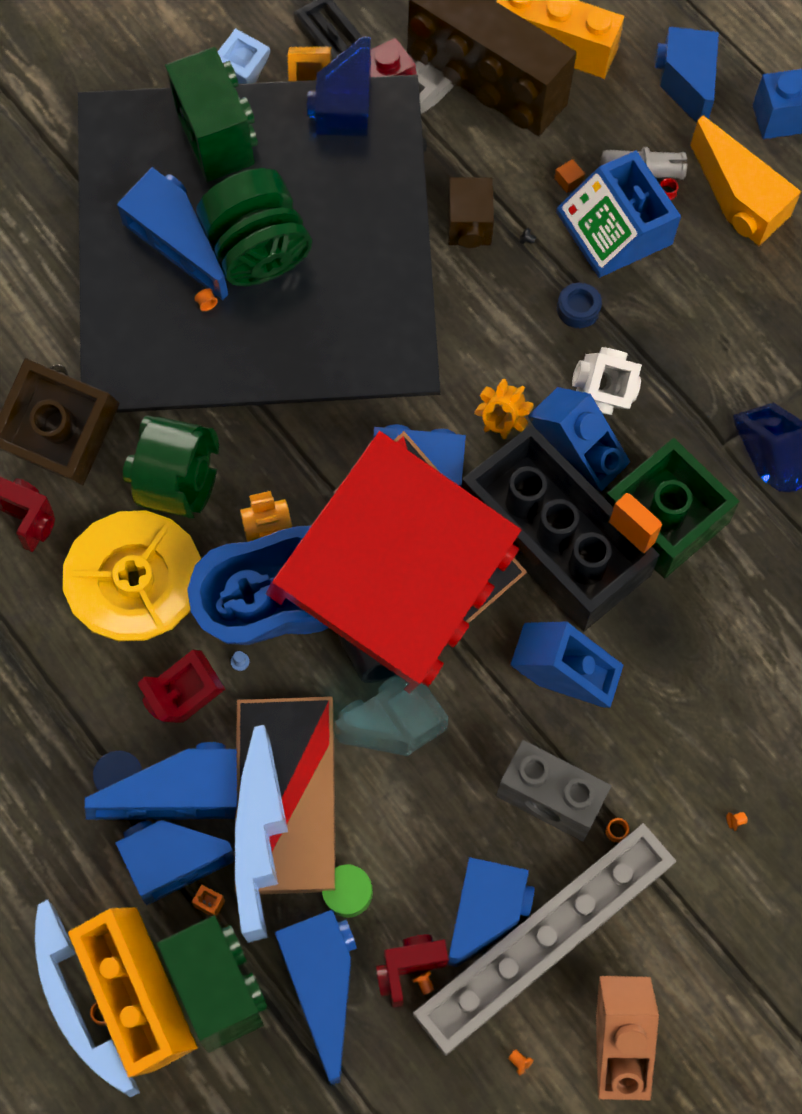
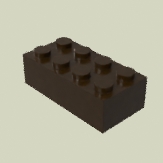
M409 0L407 53L416 62L419 61L424 65L430 62V65L442 72L443 76L450 80L452 85L462 87L476 96L483 105L495 108L509 117L516 126L528 129L537 136H540L568 105L577 54L572 48L494 0Z

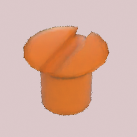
M744 812L734 815L727 813L726 815L728 826L731 830L733 828L734 831H737L738 826L748 822Z

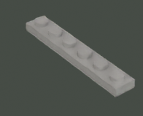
M643 823L413 1013V1017L443 1055L447 1056L676 863V860Z

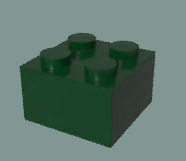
M212 47L165 64L176 114L206 182L254 165L252 147L258 145V140L252 126L255 123V119L247 98L243 97L240 99L236 87L239 84L231 62L226 61L222 63L216 47Z
M674 437L611 489L605 498L614 508L615 503L624 494H631L662 522V527L652 547L660 554L654 569L664 579L730 523L740 502Z
M214 915L157 943L196 1035L208 1053L264 1026L259 1013L268 1009L253 973L242 976L238 966L247 962L231 924L221 929Z

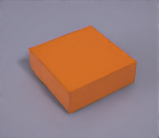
M628 493L624 494L615 503L609 521L642 553H645L656 542L662 527V522Z

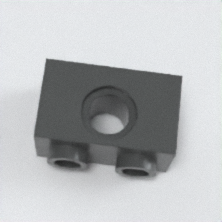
M522 740L500 782L496 797L584 842L612 785Z

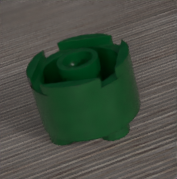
M145 416L140 424L139 442L135 455H129L123 467L124 482L131 483L134 503L139 507L186 518H195L192 511L201 513L210 498L216 479L217 469L209 467L211 453L219 455V441L216 431L213 428L164 417Z

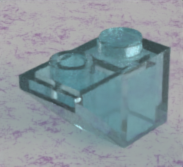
M395 675L385 681L378 689L379 694L364 703L361 699L356 700L339 712V719L335 721V736L342 744L408 756L445 732L449 716L428 687L421 683L409 694L404 690L408 682Z

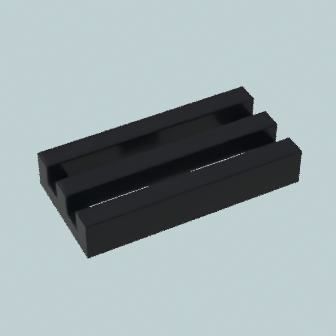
M315 0L294 11L295 23L314 47H331V68L338 77L346 73L345 68L348 66L353 69L352 58L372 49L333 0ZM324 9L355 50L351 51L338 35L337 30L331 23H328L319 10Z

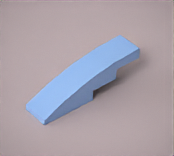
M264 725L256 726L253 730L241 778L235 825V884L241 933L247 942L268 938L259 888L278 884L269 836L288 832L271 742Z

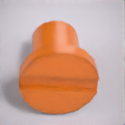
M430 970L412 979L413 983H418L423 995L435 990L429 978L431 975Z
M517 1049L508 1057L518 1068V1075L525 1073V1070L533 1063L531 1057L526 1059Z

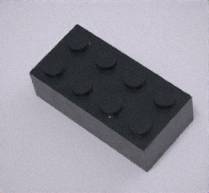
M532 424L462 479L461 487L522 529L513 543L519 548L514 558L583 632L634 591L653 573L660 554L652 546L645 553H642L609 523L613 507Z

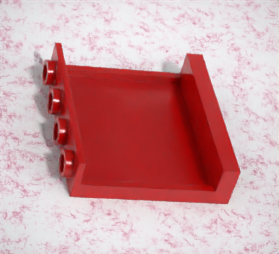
M379 430L276 575L265 594L280 605H282L286 598L407 681L408 684L404 690L410 694L421 683L429 687L444 665V662L438 659L446 644L454 648L465 634L470 624L463 620L471 606L479 610L493 591L495 586L489 582V579L496 568L504 572L518 553L519 548L513 543L522 529Z

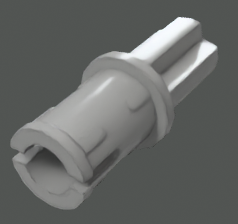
M643 147L641 151H637L655 178H673L678 180L685 178L687 164H682V161L687 160L685 152H650L648 147ZM606 150L602 153L600 166L633 151Z

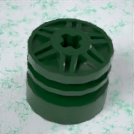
M258 168L232 175L214 185L202 196L196 207L197 218L208 241L215 245V256L218 262L222 264L224 276L233 285L250 286L276 278L293 269L307 256L312 248V238L308 230L303 226L301 215L293 209V199L282 176L276 170Z

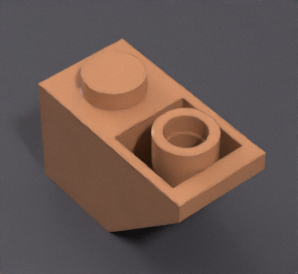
M599 977L596 1012L599 1099H651L659 1020L651 977Z

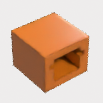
M572 159L556 169L554 179L568 193L584 182L585 172Z
M202 884L192 900L195 908L216 917L225 902L223 895Z

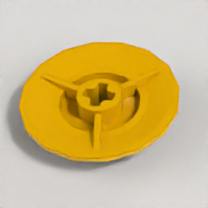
M147 510L119 511L93 522L74 540L63 564V592L73 615L93 633L118 642L149 640L172 630L191 611L187 589L194 566L201 560V557L192 537L172 519ZM132 571H137L140 576L139 584L136 586H130L128 582L129 573Z

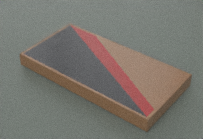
M333 697L237 700V809L242 773L253 730L256 726L264 725L271 742L288 832L269 836L278 884L259 888V893H321L322 891L335 890V744ZM236 809V816H235V825H236L237 809Z

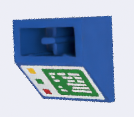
M637 150L599 166L556 210L557 215L598 278L672 245L681 215Z

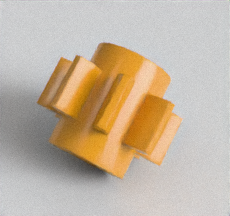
M502 379L497 386L496 392L491 387L486 386L480 394L484 402L479 404L474 414L482 416L485 424L483 431L485 433L491 430L500 433L502 439H506L512 427L520 432L525 429L529 422L524 416L530 414L534 403L526 402L523 394L525 387L523 385L516 388L508 385L506 379Z
M271 491L250 495L251 507L240 509L247 542L283 529L292 528L286 500L274 502Z

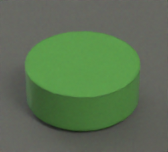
M341 865L335 868V890L322 891V895L327 907L333 910L334 914L350 918L362 914L369 907L373 897V887L368 875L361 868L354 865Z

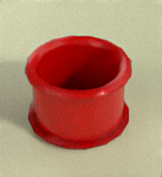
M672 178L663 179L660 182L662 188L669 186L674 189L673 192L665 191L669 199L672 200L677 195L679 185Z

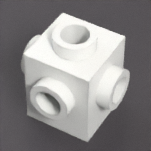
M601 347L600 353L586 354L584 361L579 360L573 374L572 385L577 387L576 391L590 393L603 414L612 415L613 408L630 409L632 402L636 400L641 385L639 374L642 365L626 361L627 353L606 347ZM602 374L607 377V385L604 389L600 390L599 386Z

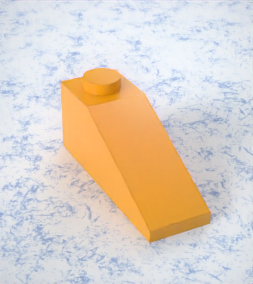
M704 115L697 120L691 141L693 152L726 220L733 225L740 235L750 238L760 246L792 215L801 191Z

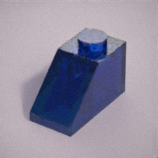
M361 37L317 73L316 91L308 90L307 117L315 118L316 135L368 136L371 37Z
M774 402L733 415L734 424L759 477L779 492H793L802 489V420Z

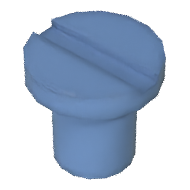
M242 651L235 652L231 657L232 668L237 671L245 670L249 666V657Z

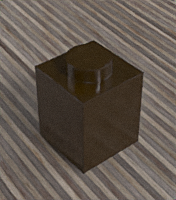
M450 177L448 191L449 245H461L465 248L491 245L494 226L493 178Z

